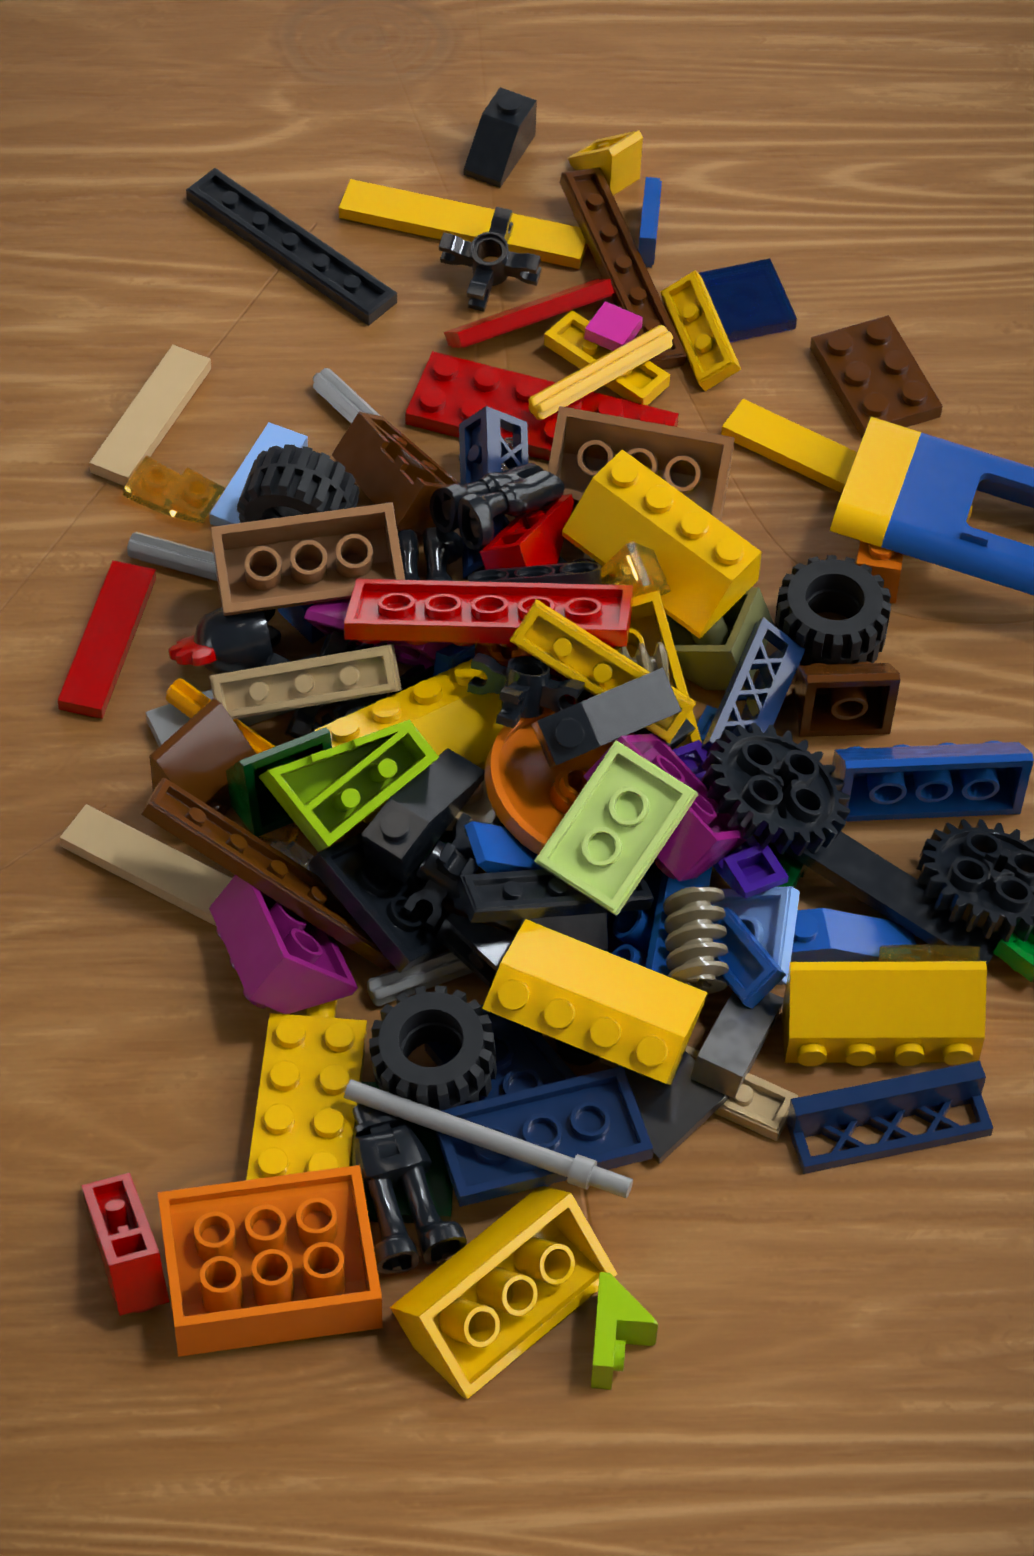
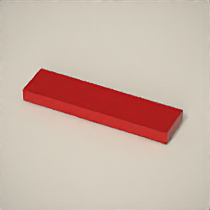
M594 279L444 332L447 344L451 348H465L610 297L614 293L610 279Z
M112 560L58 698L59 710L103 719L155 584L156 569Z

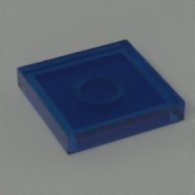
M770 258L698 273L704 281L729 342L796 329L797 317Z

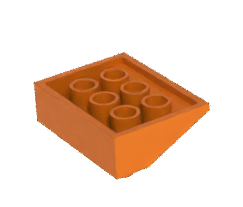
M360 1165L157 1192L178 1357L383 1328L382 1294Z

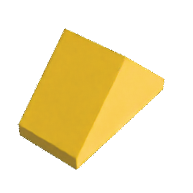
M640 130L597 139L567 159L576 170L600 167L612 194L615 195L640 179L643 136Z

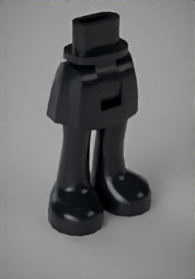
M362 1104L355 1106L352 1109V1113L357 1126L353 1130L352 1166L360 1165L364 1192H369L380 1228L381 1242L374 1247L378 1273L396 1274L408 1272L416 1268L419 1263L416 1246L408 1235L393 1188L399 1186L403 1187L424 1262L426 1264H435L456 1254L466 1246L467 1239L460 1224L455 1221H442L437 1213L425 1174L430 1170L432 1161L421 1141L410 1126L404 1123L402 1118Z

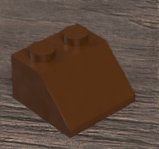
M859 662L856 664L838 665L816 663L798 666L794 699L799 737L890 734L901 680L900 673L890 663Z
M213 698L156 749L149 758L153 791L164 777L225 816L232 807L226 770L238 761L255 755L256 752L222 703L217 699Z

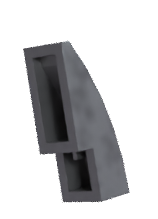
M733 991L696 1058L690 1078L735 1099L782 1009L784 998L769 992L751 1009L744 1005Z

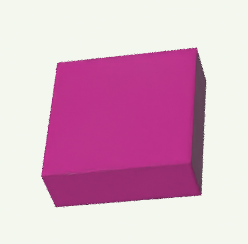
M605 301L586 326L584 339L614 351L635 338L642 328L643 317Z

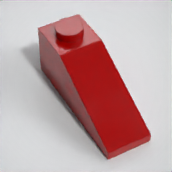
M572 494L562 495L560 499L546 507L521 514L511 521L480 551L485 569L557 564L564 541L562 530L571 516L574 505Z
M126 1173L81 1185L119 1316L133 1312H146L155 1306L169 1303L160 1253L131 1174Z

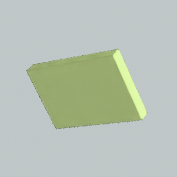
M615 740L535 859V863L617 916L698 796V793Z

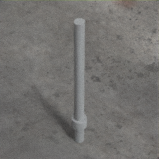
M352 1079L346 1087L345 1099L565 1176L569 1184L586 1190L589 1186H593L627 1198L633 1185L632 1178L597 1166L596 1160L577 1154L575 1158Z

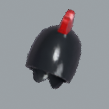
M219 608L207 613L197 624L195 635L178 640L177 644L168 649L169 657L171 660H176L179 665H204L215 674L262 667L269 655L272 656V648L281 639L280 631L267 624L275 615L276 609L224 616L223 608Z

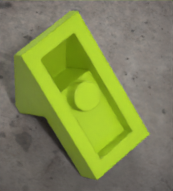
M600 1272L591 1388L611 1390L613 1371L624 1370L625 1345L654 1346L656 1344L658 1323L611 1273Z

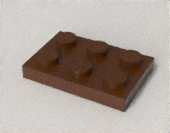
M889 315L811 337L810 349L862 439L871 417L903 427H909L941 417L943 407Z

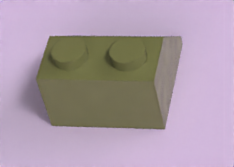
M751 587L700 639L666 614L683 677L705 690L727 689L755 623L764 617L774 625L759 587ZM763 638L762 642L766 649L768 641ZM749 670L752 679L756 670Z

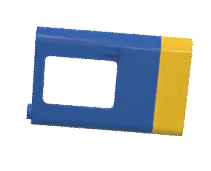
M871 417L840 497L830 531L1034 596V547L973 528L966 522L976 490L1034 508V467Z

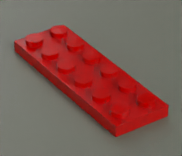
M432 351L406 410L405 424L459 438V424L485 406L526 421L528 429V456L549 461L558 411L543 420H537L529 411L528 400L531 396L556 382ZM591 392L566 406L568 408L674 427L678 425L679 413L596 392ZM500 428L502 438L512 450V432Z
M356 579L344 621L345 640H359L366 644H375L381 641H405L412 645H423L428 642H452L457 646H470L475 643H497L504 647H518L510 642V639L537 599L610 647H627L633 607V585Z

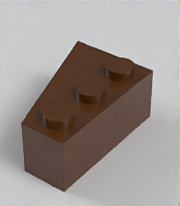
M358 412L332 453L334 459L345 466L344 471L353 475L355 483L374 505L393 502L397 529H411L419 536H422L426 528L436 527L429 509L433 492L449 484L459 483L383 416Z

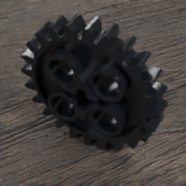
M752 723L748 730L740 724L736 725L732 733L725 730L721 737L715 740L706 754V760L702 764V768L706 773L701 780L703 783L711 786L706 793V797L720 801L715 812L721 814L728 813L731 816L727 824L729 827L741 825L745 828L743 832L744 839L747 840L753 835L758 836L760 846L763 849L766 848L769 842L775 843L777 851L782 855L788 846L791 847L797 856H801L805 849L812 854H816L821 846L827 848L833 839H836L846 824L844 820L850 813V809L845 806L850 796L840 792L845 783L841 779L831 777L836 769L834 765H823L820 762L824 753L819 751L811 754L807 751L808 741L803 740L796 744L793 742L792 734L788 730L783 737L778 736L773 725H769L764 733L756 723Z
M962 819L958 828L948 822L945 824L943 831L935 829L931 839L926 840L916 869L921 871L918 883L927 885L924 896L938 898L934 908L936 910L949 909L952 912L949 918L950 922L960 919L967 921L966 931L971 932L977 926L983 929V934L988 939L993 931L999 932L1005 942H1009L1012 933H1015L1020 940L1026 942L1030 933L1034 935V838L1024 842L1020 839V830L1018 829L1014 830L1011 834L1004 833L1001 823H997L994 830L988 829L982 819L978 820L975 828L965 819Z

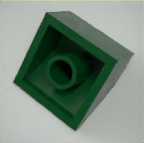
M326 727L240 760L226 770L231 806L253 835L259 837L294 823L258 776L270 769L332 748L330 731Z

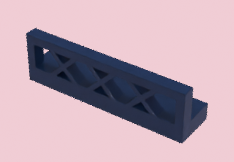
M485 406L459 424L460 484L475 482L487 473L501 472L503 462L508 469L528 464L527 422L488 406ZM500 428L512 432V450L502 438ZM500 513L493 518L494 534L492 540L510 523L505 514ZM463 542V579L468 580L470 574L486 569L480 554L483 548L472 550Z
M764 617L755 623L701 746L707 752L725 730L733 732L736 725L740 724L748 730L752 723H756L764 733L769 725H774L805 649ZM763 638L778 649L769 657L762 642ZM749 670L760 671L754 684ZM746 700L745 707L740 716L736 701Z
M975 1061L791 1099L786 1124L802 1173L807 1174L991 1136L994 1128L982 1097L986 1076L981 1062ZM970 1104L977 1123L961 1126L945 1116L952 1107ZM913 1115L932 1123L926 1133L913 1135L898 1126L904 1117ZM870 1125L884 1133L879 1143L870 1145L856 1140L851 1135L857 1127ZM822 1134L837 1142L831 1153L811 1156L805 1137Z

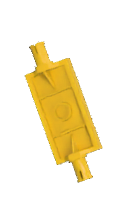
M337 1000L307 1008L306 1016L269 1013L246 1180L351 1166L353 1130L356 1127L352 1109L359 1105V1103L345 1099L344 1094L351 1079L360 1083L362 1080L367 1020L335 1018Z

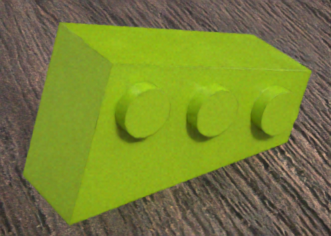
M409 719L336 747L270 769L258 777L319 852L332 845L436 761L439 756Z

